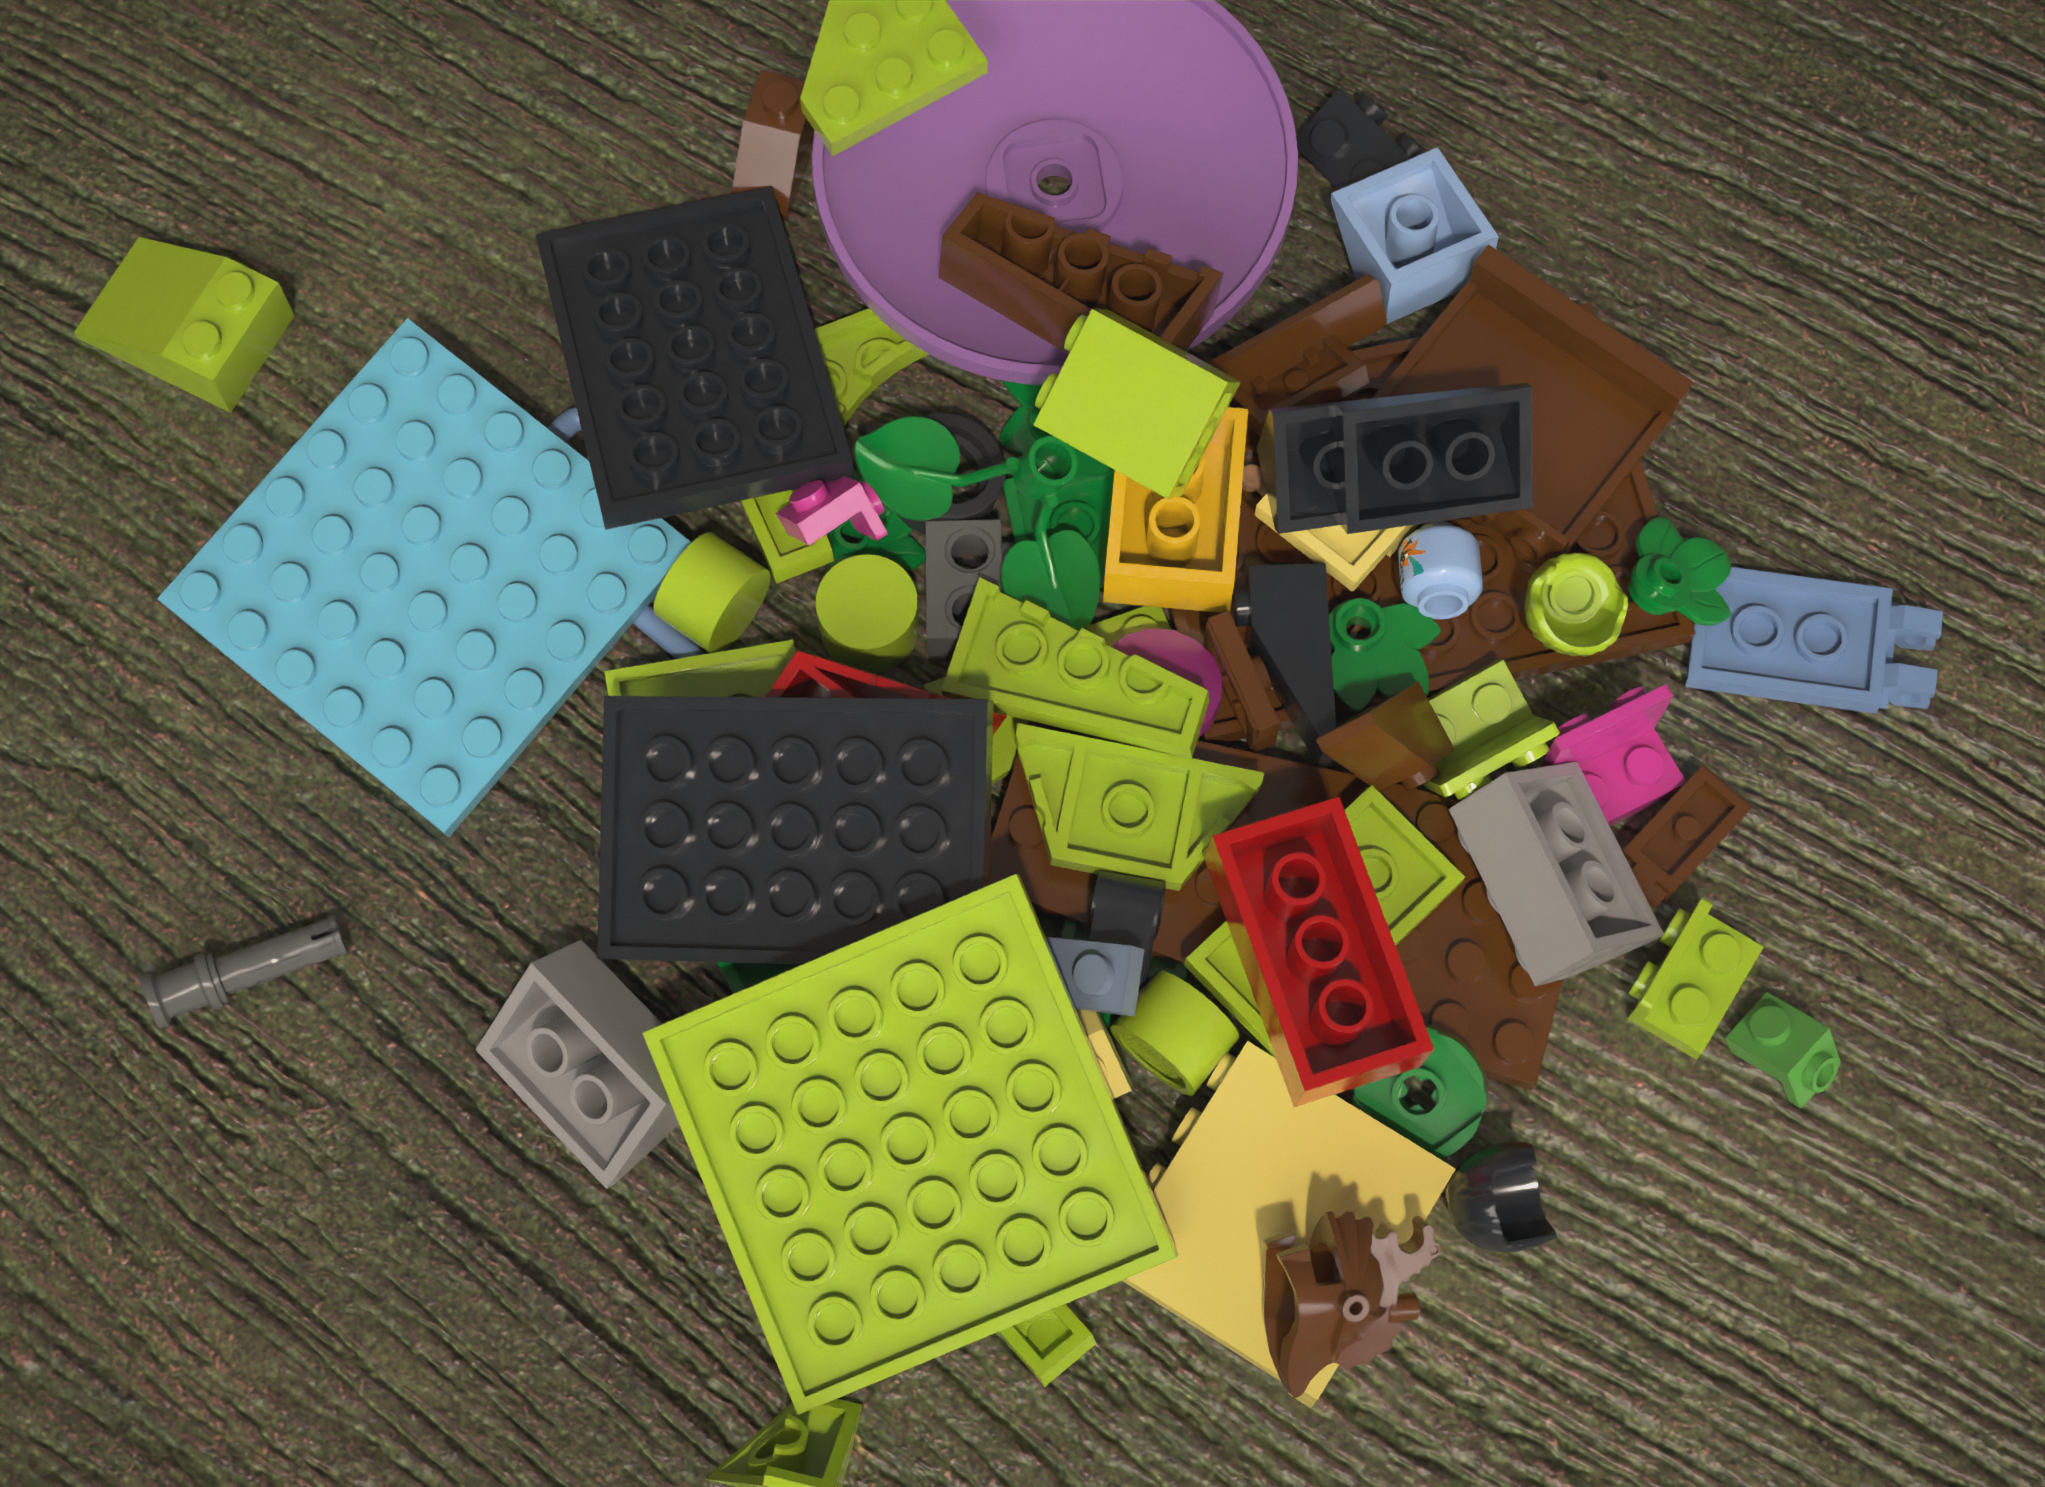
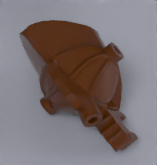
M1333 1211L1325 1212L1314 1229L1309 1247L1303 1244L1291 1248L1295 1245V1234L1291 1230L1263 1240L1264 1322L1269 1353L1283 1386L1294 1398L1302 1395L1310 1381L1331 1363L1340 1364L1346 1371L1359 1364L1369 1365L1378 1354L1390 1350L1394 1338L1402 1331V1321L1418 1319L1420 1307L1415 1292L1398 1293L1402 1282L1409 1281L1412 1274H1420L1422 1267L1430 1266L1432 1259L1441 1254V1247L1434 1240L1433 1227L1422 1217L1415 1216L1413 1218V1235L1403 1244H1398V1233L1387 1223L1382 1222L1378 1229L1373 1232L1374 1225L1370 1217L1365 1216L1357 1219L1355 1213L1351 1211H1346L1340 1216H1336Z

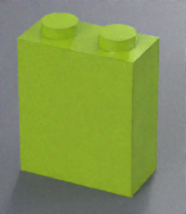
M1091 309L1088 317L1085 315L1079 316L1071 327L1064 343V349L1070 353L1059 375L1053 372L1043 383L1035 401V406L1041 410L1033 425L1167 499L1182 496L1241 381L1108 309Z

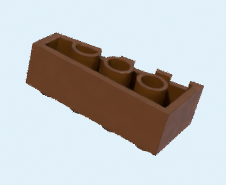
M978 192L943 234L939 268L940 279L1068 354L1070 352L1064 349V343L1071 327L1079 316L1085 315L1088 317L1091 309H1108L1176 347L1187 351L1214 314L1224 273L1202 266L1200 272L1172 264L1171 255L1147 248L1145 254L1111 244L1110 235L1089 228L1086 233H1077L1056 226L1055 217Z

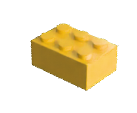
M1227 408L1182 496L1167 499L1115 470L1103 602L1218 613L1228 610L1230 612L1235 581L1248 409Z

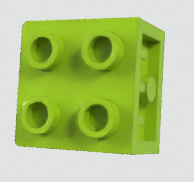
M1503 659L1493 661L1428 698L1455 750L1435 763L1440 774L1422 785L1444 797L1454 793L1457 800L1465 799L1492 782L1489 773L1509 762H1512L1514 768H1519L1549 752L1550 749L1546 742L1558 736L1560 732L1554 721L1533 715Z

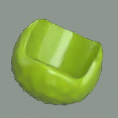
M1567 553L1548 559L1532 574L1528 581L1524 611L1528 628L1532 631L1534 637L1541 641L1546 648L1553 649L1559 654L1586 657L1604 651L1617 640L1629 605L1627 595L1618 585L1611 569L1602 560L1589 554Z

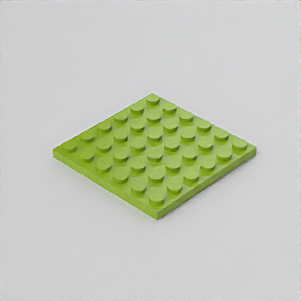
M1019 874L993 883L642 1033L797 1415L1173 1260L1179 1255Z

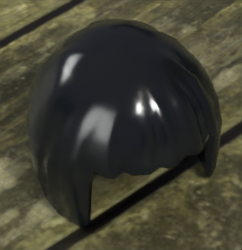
M1502 1142L1486 1146L1470 1155L1452 1174L1446 1190L1450 1218L1459 1234L1470 1243L1486 1250L1505 1253L1534 1248L1557 1237L1555 1229L1547 1221L1541 1208L1539 1186L1532 1168L1533 1165L1537 1164L1532 1144L1527 1142Z

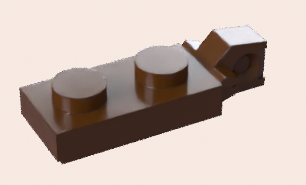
M1704 765L1697 770L1622 850L1652 909H1655L1663 900L1667 901L1753 807Z

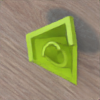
M835 1399L797 1415L791 1402L705 1479L735 1487H843L861 1416L862 1404Z

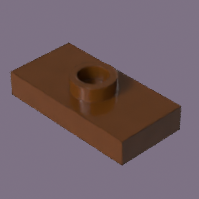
M1229 610L1208 618L1203 645L1215 658L1222 675V688L1250 750L1253 749L1254 752L1275 745L1280 722L1267 695V692H1270L1272 687L1262 659L1258 655L1250 658Z

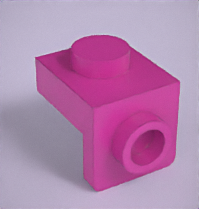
M847 476L825 483L822 480H815L801 486L791 494L789 498L791 503L775 513L786 533L807 545H811L848 519H850L858 532L876 541L888 534L879 518V515L884 513V507L876 492L869 484L863 481H855Z

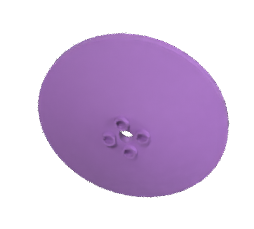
M946 0L987 58V74L833 157L814 130L812 150L813 184L820 223L832 255L844 277L861 300L882 322L906 341L931 356L969 372L992 379L1020 384L1043 385L1051 373L1054 372L1059 375L1069 354L939 278L943 234L977 192L1055 217L1056 226L1077 233H1086L1089 228L1110 235L1111 244L1145 254L1147 248L1171 255V263L1200 272L1201 267L1205 266L1223 272L1214 314L1187 349L1188 351L1209 338L1230 321L1249 301L1269 273L1281 249L1290 223L1297 186L1298 149L1295 125L1287 96L1278 75L1262 48L1246 28L1215 0ZM1059 176L1066 179L1071 187L1061 195H1049L1044 193L1038 185L1046 177Z

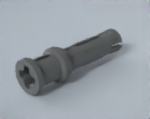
M333 914L328 916L327 919L219 957H215L212 952L206 954L205 951L195 954L194 962L158 975H155L152 971H147L140 974V979L155 1023L159 1029L170 1026L171 1018L208 1005L214 1010L225 1007V1003L230 1001L229 994L339 955H347L348 951L345 942L342 941L343 936Z

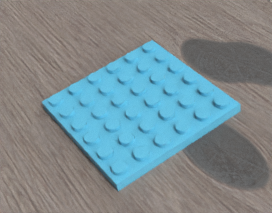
M407 318L157 599L447 837H450L656 597L667 572L679 555L692 542L662 518L605 530L589 461Z

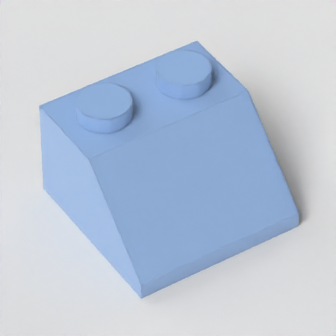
M1438 147L1331 193V203L1355 279L1358 280L1367 274H1371L1379 281L1387 319L1386 324L1460 292L1469 281L1474 262L1488 245L1495 249L1497 247L1499 236Z

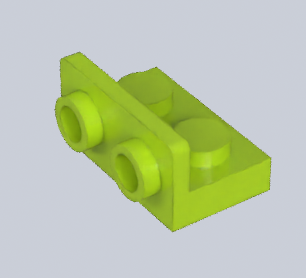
M1703 897L1690 913L1679 907L1665 929L1664 936L1659 940L1670 947L1659 966L1647 961L1628 992L1630 996L1638 1000L1628 1020L1695 1060L1703 1053L1764 946L1709 915L1708 913L1714 903Z

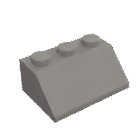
M1578 762L1505 773L1449 809L1458 828L1460 843L1471 855L1486 885L1488 900L1492 907L1500 914L1515 945L1516 957L1523 969L1529 973L1534 986L1573 977L1664 936Z
M582 940L532 962L475 1049L606 1189L615 1185L679 1125L642 1034L662 1025V1023L600 959H597L595 953Z

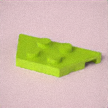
M1017 723L1015 744L1050 865L1097 875L1100 870L1166 881V889L1176 891L1181 890L1204 861V856L1212 836L1226 832L1260 790L1264 777L1263 772L1194 758L1190 759L1169 753Z

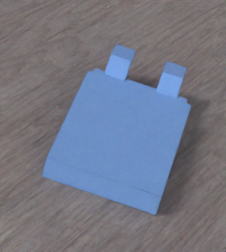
M1731 567V572L1726 581L1716 591L1724 598L1732 615L1724 622L1713 626H1702L1693 622L1696 635L1690 643L1685 687L1875 714H1877L1879 708L1887 709L1889 702L1894 706L1927 709L1930 704V697L1933 698L1936 693L1937 669L1893 663L1894 644L1905 649L1933 651L1936 639H1939L1941 636L1943 611L1898 605V603L1892 602L1893 588Z

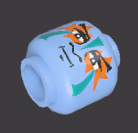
M1437 521L1423 525L1403 540L1398 550L1401 593L1403 600L1407 604L1418 607L1419 612L1423 616L1441 620L1461 615L1479 598L1483 590L1480 548L1478 540L1469 531L1448 522Z

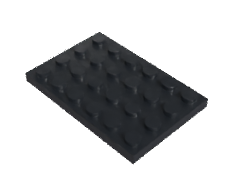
M772 186L536 234L605 530L793 490L815 480H822L825 483L838 480L844 476H854L852 456Z
M604 696L597 959L803 965L989 886L994 701L988 699Z

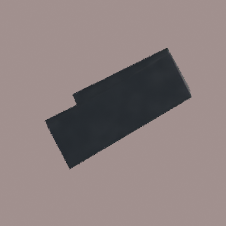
M1528 383L1269 409L1257 446V452L1275 530L1278 534L1341 525L1347 534L1533 508L1532 386Z

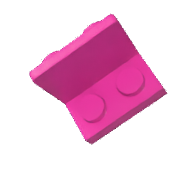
M1667 684L1651 692H1647L1644 686L1637 687L1612 702L1610 705L1612 711L1591 720L1588 714H1583L1569 720L1558 728L1560 734L1556 736V739L1549 748V752L1543 755L1545 759L1541 767L1578 762L1609 826L1676 794L1686 783V780L1655 731L1656 725L1674 696Z

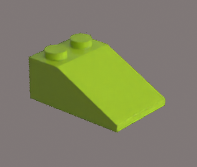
M138 237L73 333L78 339L231 413L295 315L279 282L224 256Z

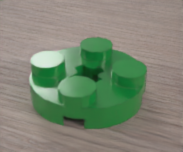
M1425 1024L1434 1051L1421 1067L1354 1088L1353 1106L1441 1159L1459 1150L1472 1138L1480 1125L1489 1099L1488 1089L1486 1087L1484 1069L1474 1051L1456 1035L1443 1031L1438 1026ZM1415 1076L1420 1081L1428 1078L1432 1080L1437 1087L1432 1093V1098L1436 1105L1428 1110L1421 1103L1414 1104L1412 1107L1408 1106L1403 1099L1409 1090L1405 1079Z

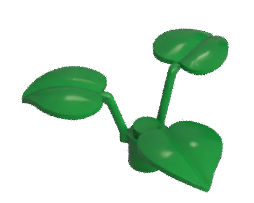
M1035 402L1030 410L1028 424L1032 436L1037 441L1019 458L1009 457L1003 463L967 474H954L960 463V450L955 438L946 427L928 418L904 417L893 420L878 430L856 440L854 456L863 482L873 488L885 508L905 519L927 521L939 518L951 506L952 486L965 487L1005 474H1012L1019 491L1030 499L1040 500L1042 505L1034 528L1036 541L1024 540L1016 543L1008 550L1003 559L1000 569L1002 593L1022 603L1027 600L1049 611L1050 617L1078 631L1081 628L1087 630L1095 615L1100 592V570L1095 552L1085 538L1073 530H1062L1048 538L1047 526L1052 510L1059 502L1056 493L1075 475L1082 477L1101 476L1113 469L1034 426L1033 424L1041 410L1035 406Z

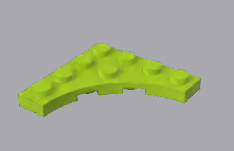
M870 308L814 329L843 428L860 404L879 385L896 372L930 355L906 341L882 322ZM797 489L739 501L776 584L834 562L827 534L811 545H807L788 535L775 514L791 503L789 498Z

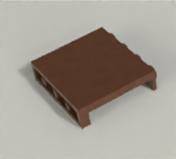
M1488 245L1475 260L1469 281L1372 399L1528 383L1532 386L1533 508L1467 518L1479 526H1491L1511 540L1513 548L1527 560L1535 563H1545L1548 559L1570 552L1682 409L1694 382Z

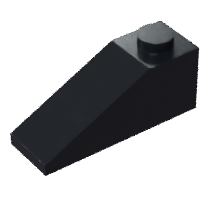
M1325 563L1249 565L1245 588L1234 589L1235 625L1246 626L1247 648L1252 657L1258 655L1262 659L1267 669L1273 692L1317 765L1331 766L1333 759L1322 752L1316 741L1317 738L1336 727Z

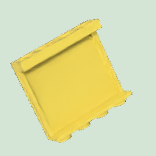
M1247 1041L1237 1058L1227 1053L1215 1068L1206 1085L1214 1090L1215 1093L1204 1111L1200 1112L1192 1107L1184 1117L1172 1138V1142L1179 1145L1180 1149L1169 1167L1166 1168L1157 1162L1147 1176L1150 1188L1179 1254L1178 1257L1122 1281L1281 1381L1269 1353L1265 1331L1263 1240L1291 1230L1295 1234V1245L1291 1248L1303 1244L1309 1247L1314 1229L1325 1212L1333 1211L1336 1216H1340L1346 1211H1351L1355 1213L1357 1219L1365 1216L1370 1217L1374 1225L1373 1232L1378 1229L1382 1222L1387 1223L1398 1233V1244L1406 1243L1413 1235V1218L1420 1216L1426 1220L1454 1173L1455 1168L1336 1095L1293 1107L1277 1059ZM1331 1363L1323 1368L1310 1381L1304 1393L1295 1399L1312 1409L1339 1364Z

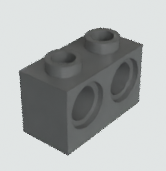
M1001 520L925 521L928 661H951L963 627L955 620L961 614L968 612L979 577L999 586L1000 592H1002L1000 569L1006 553L1014 546V542H1001ZM966 554L978 555L986 561L976 569H964L955 563L959 557Z

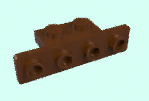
M1367 274L1209 361L1208 364L1241 381L1228 407L1248 409L1247 425L1261 437L1269 409L1333 403L1369 384L1366 364L1347 347L1383 328L1387 323L1379 281L1371 274Z

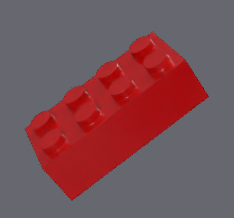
M1340 797L1213 835L1204 859L1293 1107L1421 1067L1434 1051V1047Z

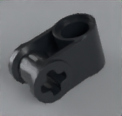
M1100 870L1091 907L1089 941L1131 945L1144 949L1139 993L1145 986L1148 978L1154 940L1157 939L1161 923L1166 881Z

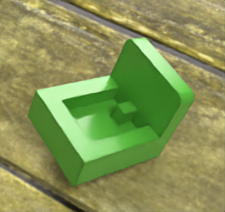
M1768 992L1725 1037L1731 1053L1782 1082L1788 1101L1799 1108L1804 1107L1815 1093H1821L1830 1086L1841 1063L1829 1027Z

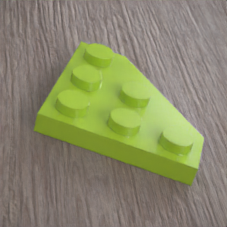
M829 0L800 97L801 109L833 157L987 74L988 60L946 0Z

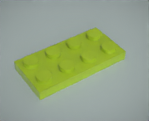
M1371 785L1345 809V813L1396 946L1463 882L1465 876ZM1225 921L1185 959L1183 965L1275 1057L1228 923Z

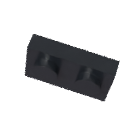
M1340 88L1296 136L1297 149L1338 190L1427 152L1405 131L1397 138L1383 124L1389 117V114L1367 93L1363 91L1356 98Z

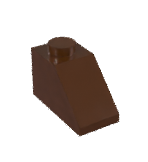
M761 70L742 123L731 194L772 186L781 219L788 222L813 150L814 129L801 109L800 97L805 81Z
M1419 681L1365 708L1316 739L1322 752L1368 785H1373L1379 792L1400 781L1405 791H1409L1440 774L1435 763L1455 750Z

